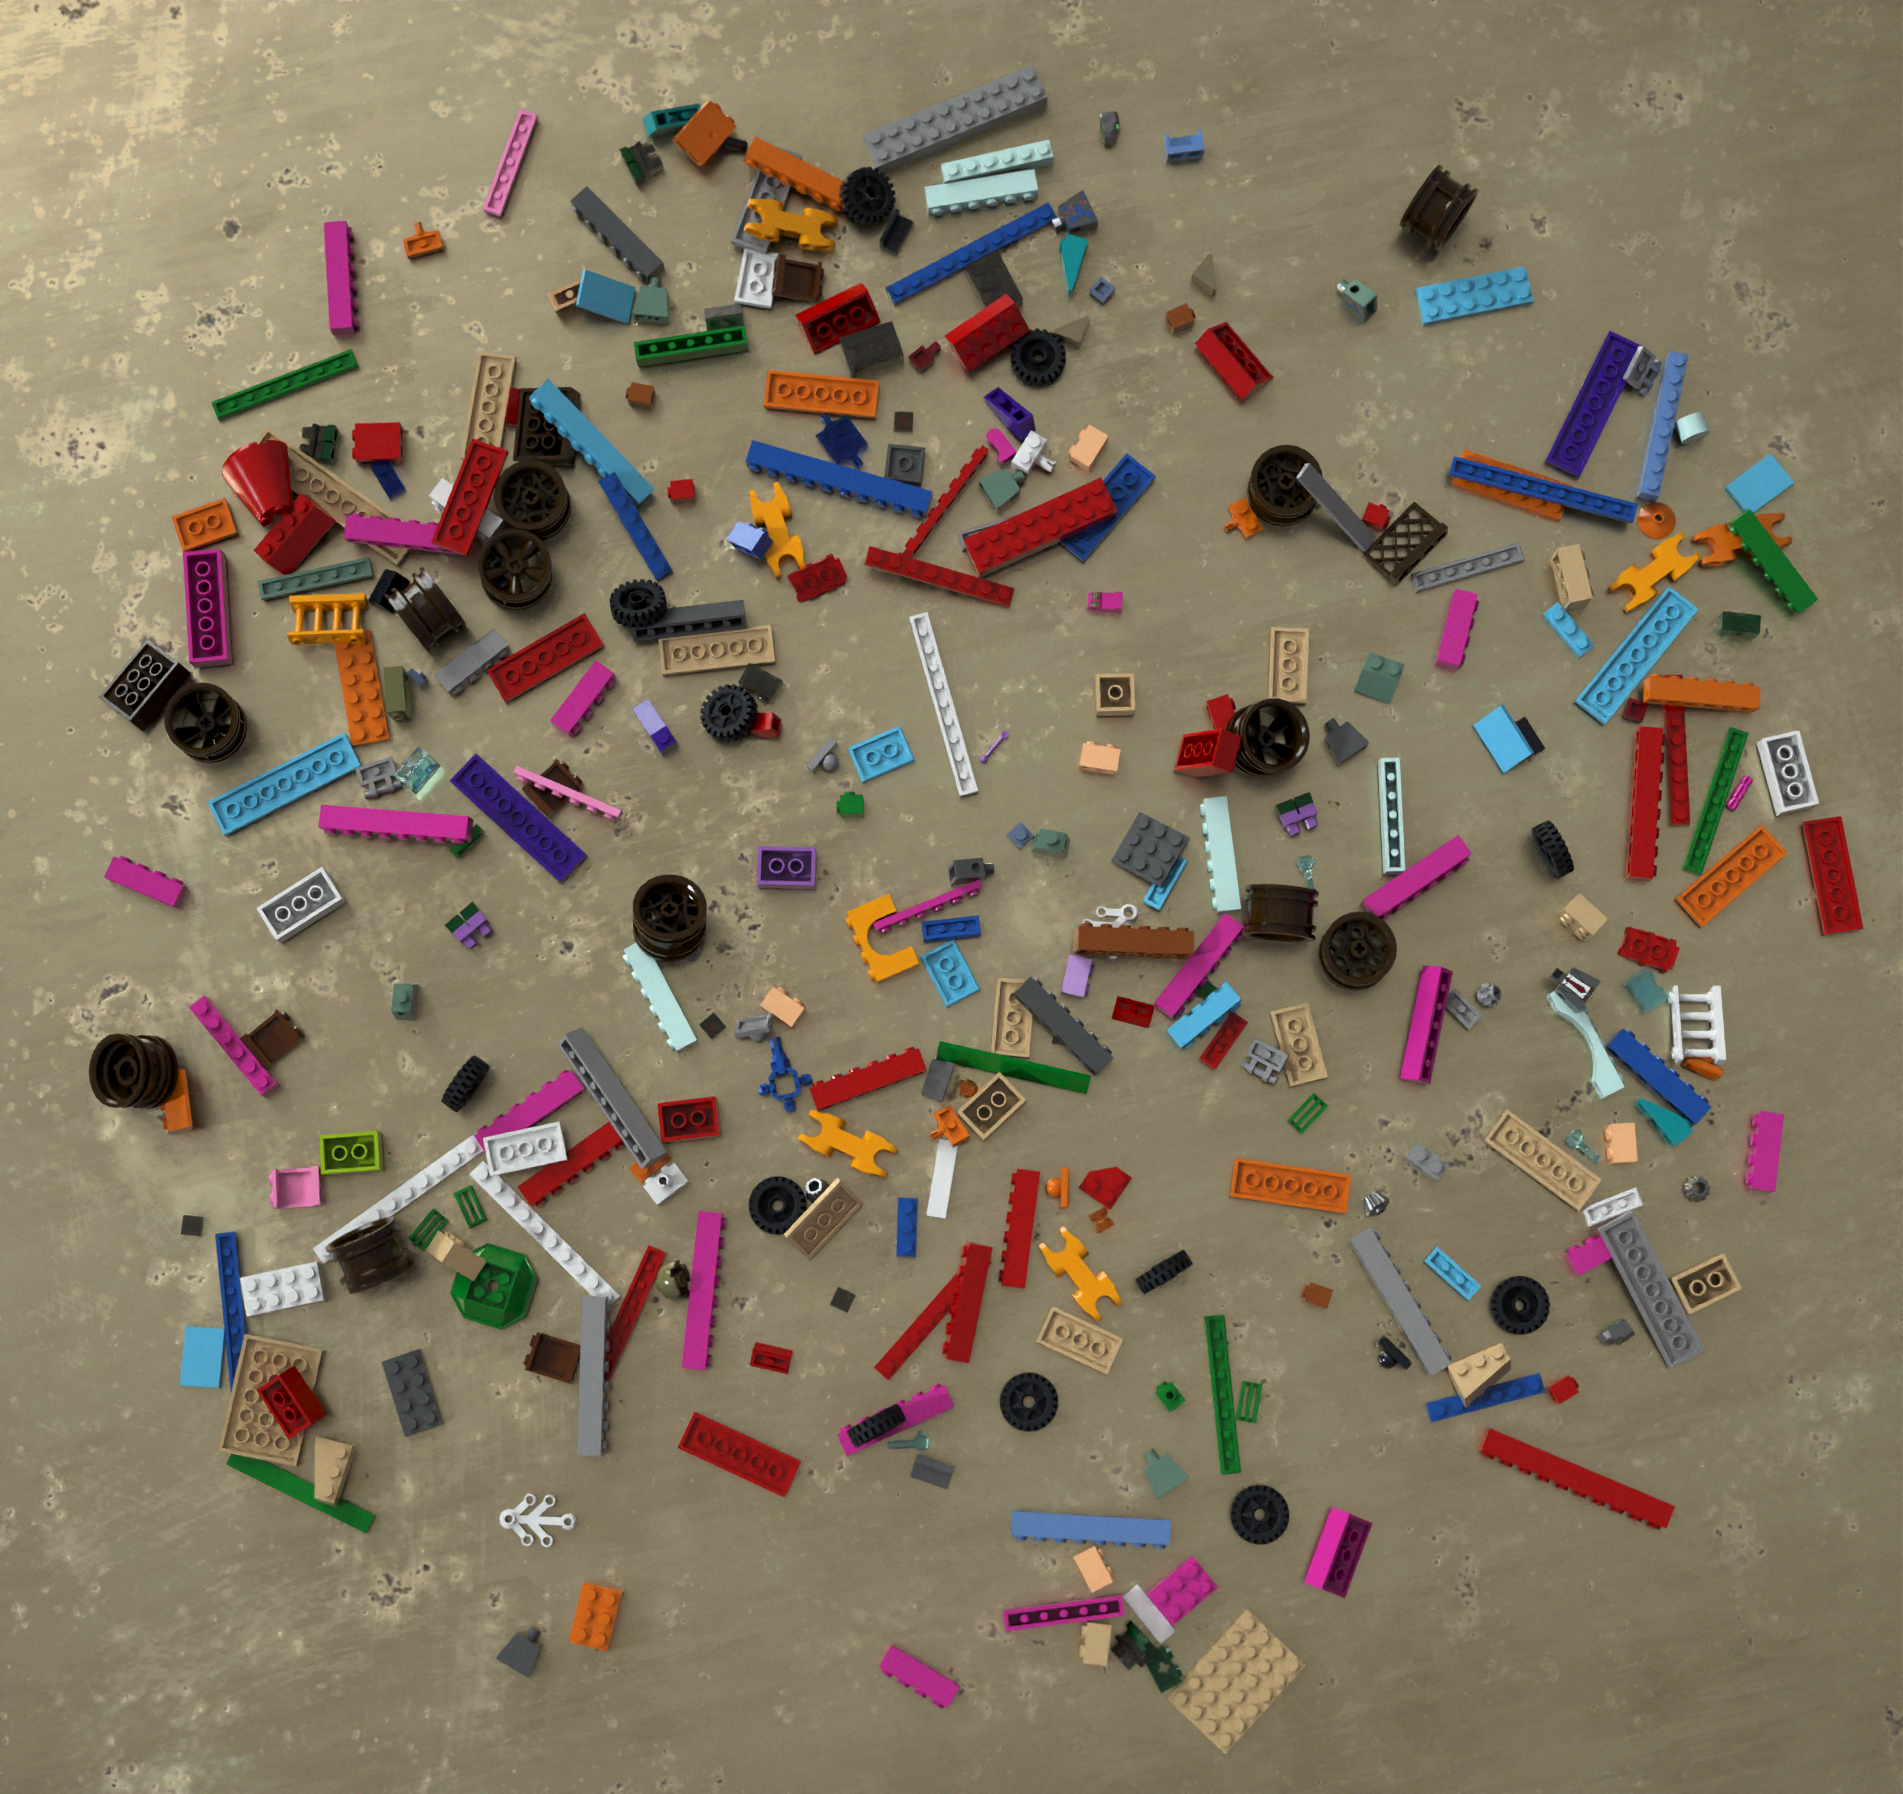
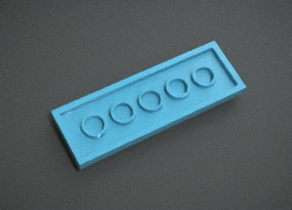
M1525 266L1419 287L1415 290L1423 325L1533 304L1534 302Z

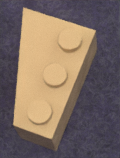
M438 1230L426 1249L443 1264L472 1281L476 1279L486 1263V1260L466 1248V1243L447 1230L445 1233Z
M1500 1343L1448 1366L1449 1377L1465 1408L1470 1406V1403L1478 1396L1480 1397L1490 1385H1494L1511 1370V1361L1503 1344Z
M315 1436V1499L318 1502L337 1507L356 1450L353 1446Z

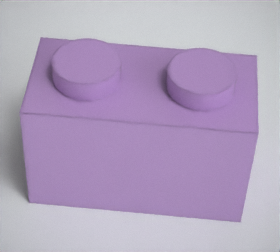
M1069 954L1061 995L1083 999L1084 994L1088 995L1090 984L1087 983L1088 976L1093 975L1095 966L1091 965L1092 959Z

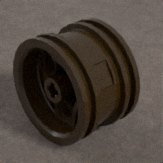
M1278 445L1265 451L1256 460L1248 482L1247 498L1252 511L1263 522L1276 527H1291L1303 522L1313 512L1317 501L1311 494L1310 496L1308 495L1309 492L1296 479L1305 463H1310L1322 476L1319 463L1308 451L1298 446ZM1274 470L1276 475L1270 476L1267 471ZM1265 487L1267 494H1262L1260 488ZM1302 498L1304 501L1302 504L1298 505L1295 503L1296 500ZM1278 500L1282 501L1284 503V506H1276L1274 502Z
M536 460L520 461L508 467L501 474L495 485V505L508 530H525L536 535L540 540L546 541L554 538L566 527L571 516V498L562 477L549 464ZM533 481L530 487L524 486L526 482ZM548 483L553 485L550 491L544 487ZM512 493H516L514 499L511 500ZM550 503L556 504L555 508L551 510L547 509V505ZM518 511L524 512L521 517H515V514Z
M665 874L648 880L639 888L633 900V935L638 947L646 955L664 962H675L693 955L700 948L706 935L707 912L706 899L700 887L683 876Z
M1252 884L1245 886V891L1249 895H1246L1244 898L1248 902L1247 920H1243L1242 923L1246 927V929L1242 930V936L1257 940L1288 943L1315 941V935H1312V932L1316 931V926L1313 925V911L1318 906V901L1314 900V898L1319 897L1318 891L1305 887L1279 884Z
M1359 911L1345 914L1334 921L1322 937L1318 950L1319 965L1323 974L1337 987L1350 991L1366 990L1380 982L1392 968L1397 953L1396 938L1388 924L1376 915ZM1353 928L1360 929V937H1355L1352 934ZM1334 935L1343 938L1339 947L1332 942ZM1374 935L1379 939L1381 943L1378 946L1373 942L1371 938ZM1371 956H1375L1379 959L1378 965H1372L1370 963ZM1343 957L1346 964L1339 966L1336 963V958ZM1353 971H1363V977H1354Z

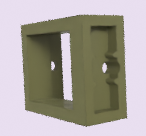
M403 666L384 667L386 712L396 722H406L407 719H412L409 675Z

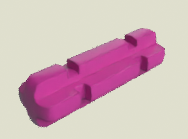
M1745 775L1742 778L1741 784H1738L1731 796L1732 799L1726 804L1727 808L1733 811L1737 809L1738 802L1743 799L1748 791V787L1753 782L1751 777Z

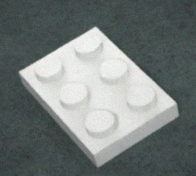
M744 248L734 299L735 303L772 308L774 295H771L775 258L778 256V253L767 252V255Z

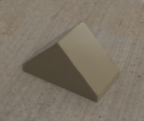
M1208 254L1192 273L1191 281L1211 296H1215L1217 288L1212 254Z
M1087 315L1054 329V335L1058 336L1060 341L1080 348L1089 326V316Z

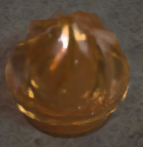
M969 1079L966 1081L961 1080L960 1096H965V1098L974 1096L978 1091L976 1083Z

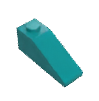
M700 104L650 112L642 119L647 136H655L682 129L701 108Z
M1067 233L1065 239H1061L1059 250H1061L1068 296L1072 297L1087 250L1088 239Z
M1643 1098L1635 1101V1104L1671 1147L1679 1144L1693 1132L1691 1129L1692 1124L1688 1119L1682 1118L1680 1115Z

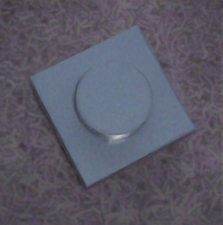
M1101 276L1090 288L1089 293L1104 304L1115 291V287Z
M411 668L407 672L409 677L422 690L428 686L425 681L427 677L420 670L416 672Z
M1020 822L1007 834V837L1020 850L1034 835Z

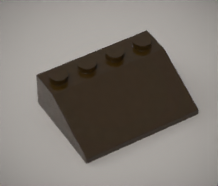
M557 387L579 410L581 394L572 387ZM520 388L513 461L536 460L550 466H573L575 449L572 447L569 439L560 435L557 430L558 428L553 423H549L540 409L537 410L531 404L529 397L538 388Z
M146 639L101 693L99 698L144 732L192 673Z

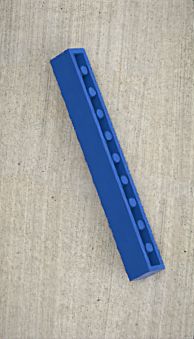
M752 440L746 458L747 467L752 471H765L773 477H778L779 475L785 477L787 481H800L805 486L821 487V490L825 492L835 491L847 498L853 496L858 501L864 503L868 501L874 502L876 506L882 508L888 506L899 513L909 512L917 518L927 517L933 497V492L930 490Z

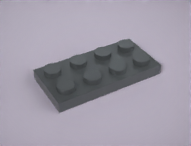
M420 1349L382 1361L404 1436L407 1437L442 1425V1417Z

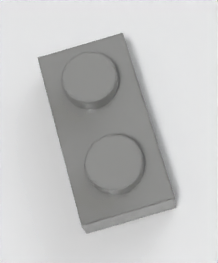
M1453 989L1448 994L1446 1009L1469 1030L1482 1015L1456 989Z

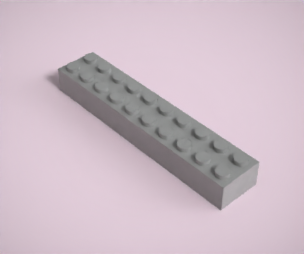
M1033 65L865 133L863 134V143L874 168L879 169L878 172L883 171L885 173L1046 107L1047 95Z

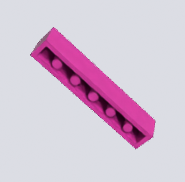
M346 221L324 222L329 326L333 335L355 333V327H358L357 315L354 316V309H357L356 298H353L356 284L355 280H352L355 266L354 262H351V256H354L353 245H350L353 231Z
M352 514V516L346 517L344 532L346 542L459 554L431 543L438 523L435 522L420 524V521L417 520L402 522L398 518H390V520H384L380 516L365 518L361 514Z
M1225 913L1157 998L1154 1006L1172 1020L1176 1016L1179 1018L1185 1010L1183 1006L1187 1001L1191 1003L1196 997V989L1199 986L1203 987L1209 980L1207 976L1211 971L1214 973L1221 964L1219 961L1223 956L1226 958L1230 954L1232 944L1234 942L1238 943L1241 940L1244 926Z
M1423 965L1400 1078L1413 1083H1431L1453 974L1451 970L1439 966Z
M203 995L189 1007L261 1096L266 1098L281 1086L270 1071L264 1068L240 1039L241 1036L210 998Z
M564 1070L557 1076V1080L554 1082L548 1081L541 1087V1091L529 1094L525 1098V1102L513 1105L509 1108V1113L497 1116L493 1119V1124L488 1127L485 1125L477 1130L478 1134L474 1137L482 1149L485 1151L483 1138L534 1127L584 1093L586 1089L572 1070Z
M939 1383L930 1387V1392L924 1395L921 1391L911 1396L912 1400L907 1403L904 1400L895 1403L900 1406L906 1420L897 1427L857 1448L854 1447L847 1434V1431L853 1427L849 1424L840 1428L841 1433L837 1434L846 1456L954 1408L946 1386L941 1387ZM867 1416L858 1420V1424L869 1417Z
M1121 1594L1003 1610L1006 1631L1125 1616Z

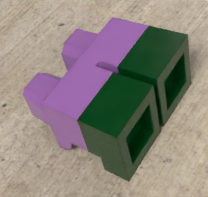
M1310 792L1295 797L1293 800L1290 799L1279 803L1274 808L1280 817L1283 828H1287L1291 836L1301 833L1298 823L1303 821L1308 830L1318 826L1317 810Z
M473 901L459 912L470 926L458 914L445 924L459 942L465 944L470 949H473L478 944V941L473 937L478 931L484 938L493 932L488 925L489 921Z

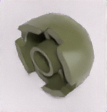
M676 1260L660 1268L655 1285L665 1298L681 1300L689 1297L690 1290H688L687 1281L690 1282L691 1278L686 1265L680 1264V1260Z

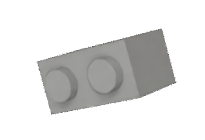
M1419 1142L1415 1143L1404 1157L1405 1161L1434 1183L1440 1179L1449 1167L1447 1163Z

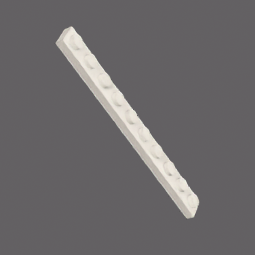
M928 612L910 616L909 620L959 796L963 797L978 793Z
M474 1135L470 1136L318 1244L313 1250L324 1265L330 1262L329 1256L332 1254L327 1253L325 1250L329 1243L367 1223L396 1215L483 1153L484 1150Z
M482 1161L469 1174L593 1297H608V1301H611V1306L621 1297L499 1175L491 1177L486 1162Z

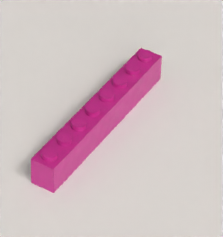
M321 805L318 827L324 830V833L335 835L336 832H343V835L354 836V833H358L363 837L379 835V838L390 839L391 836H396L400 840L416 838V841L427 842V839H434V842L446 843L447 840L453 841V844L464 845V842H471L474 820L469 816Z
M698 1211L682 1368L707 1371V1367L711 1366L712 1356L708 1355L709 1347L713 1346L714 1335L710 1334L711 1327H715L716 1316L713 1315V1307L717 1308L718 1296H715V1288H719L720 1276H717V1269H721L722 1257H719V1250L723 1249L724 1237H721V1232L726 1227V1218H723L722 1213Z

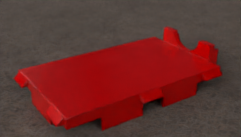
M831 553L824 559L815 563L811 562L806 567L788 574L787 577L796 590L798 602H802L817 595H822L825 591L833 589L837 585H844V578L847 575L839 557H834Z
M1626 927V936L1622 948H1619L1618 951L1619 956L1637 961L1638 964L1644 966L1646 964L1658 968L1665 973L1668 972L1669 968L1673 969L1680 947L1676 946L1677 940L1671 938L1668 940V938L1655 935L1652 932Z

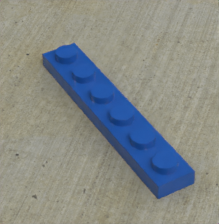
M613 472L599 480L600 486L655 579L657 580L671 572L670 565L616 473Z
M1537 1373L1489 1386L1467 1408H1465L1459 1394L1425 1404L1430 1422H1435L1544 1393L1545 1389L1541 1375Z

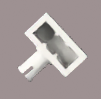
M1030 431L1013 458L1011 468L1017 472L1021 470L1024 476L1028 477L1037 464L1051 473L1056 462L1042 455L1047 446V439Z
M668 1163L660 1169L662 1172L657 1176H650L645 1181L646 1185L643 1186L658 1206L690 1183L675 1163L672 1165Z

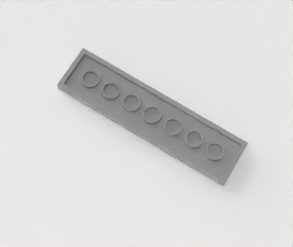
M1630 1211L1598 1228L1597 1230L1668 1368L1672 1369L1705 1351L1634 1211Z

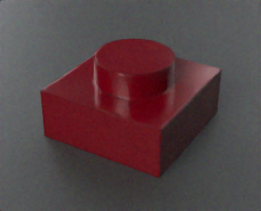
M1629 698L1623 717L1642 723L1648 703Z

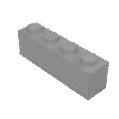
M493 628L434 675L451 696L453 694L457 695L464 689L463 686L468 682H474L481 672L492 667L493 663L498 659L505 658L511 649L495 628Z

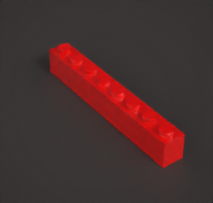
M1640 726L1636 730L1626 878L1628 880L1651 881L1653 876L1655 877L1657 874V865H1654V860L1658 856V846L1655 845L1660 832L1657 827V820H1660L1661 809H1658V801H1661L1662 790H1659V785L1663 781V771L1660 770L1661 764L1664 763L1662 746L1665 745L1666 740L1663 728Z

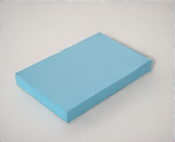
M585 269L582 273L576 306L623 323H628L636 287Z
M1769 454L1725 488L1743 511L1750 509L1754 513L1793 485L1794 481L1773 455Z
M1504 704L1473 725L1503 773L1509 771L1534 753Z
M900 726L848 747L862 783L915 761Z
M954 939L920 956L946 1008L981 990Z
M186 1326L180 1386L220 1388L225 1345L224 1329Z

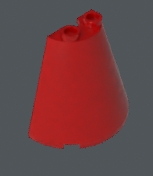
M266 440V443L262 444L253 442L242 446L234 451L222 466V476L226 484L263 527L269 525L274 520V515H282L292 507L288 446L286 443L278 440Z

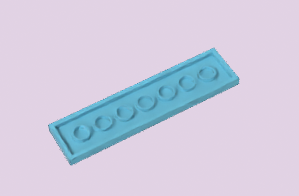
M1668 586L1574 702L1605 725L1699 609Z
M342 733L207 803L223 835L227 836L355 771V768L360 767L361 764L346 734Z

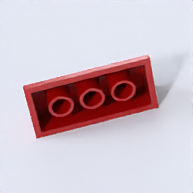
M862 282L795 315L814 354L881 322L869 291Z
M1227 322L1207 329L1195 342L1199 352L1205 355L1210 361L1211 366L1222 375L1223 380L1233 388L1234 393L1242 400L1252 396L1274 378Z
M300 494L292 504V507L283 514L253 551L282 574H292L336 520L310 495Z

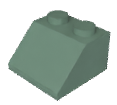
M1369 652L1354 692L1390 705L1405 664Z

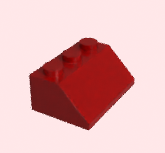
M295 1365L257 1389V1392L288 1439L326 1415V1412Z

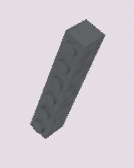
M587 186L571 200L572 211L578 217L582 216L585 219L584 223L591 230L594 228L598 232L597 236L603 242L607 241L611 245L610 249L616 255L620 254L623 257L622 261L629 268L632 266L636 270L635 274L641 280L645 279L650 283L652 277H656L665 269L663 261Z
M744 600L667 608L665 616L661 617L659 622L655 621L654 625L648 624L646 628L642 625L640 629H636V626L631 629L633 641L747 629Z
M1030 976L1012 995L1094 1076L1097 1075L1114 1058L1111 1055V1050L1105 1045L1101 1046L1097 1042L1098 1038L1091 1031L1088 1033L1083 1028L1084 1024L1078 1018L1074 1019L1069 1014L1070 1010L1065 1005H1060L1052 992H1046L1042 988L1043 984L1036 977L1032 978Z

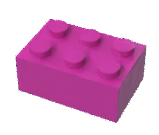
M1191 1555L1149 1590L1146 1595L1168 1622L1174 1626L1213 1593L1218 1586Z

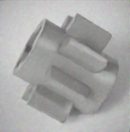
M1490 982L1481 984L1482 988L1477 991L1479 1002L1489 1007L1497 1005V1000L1501 998L1500 988L1495 983L1490 984Z

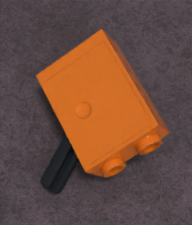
M711 100L705 102L672 139L698 166L703 165L719 146L741 152H746L748 147L747 141L728 137L737 127L734 124L735 121L731 116L725 115L721 111L718 103Z

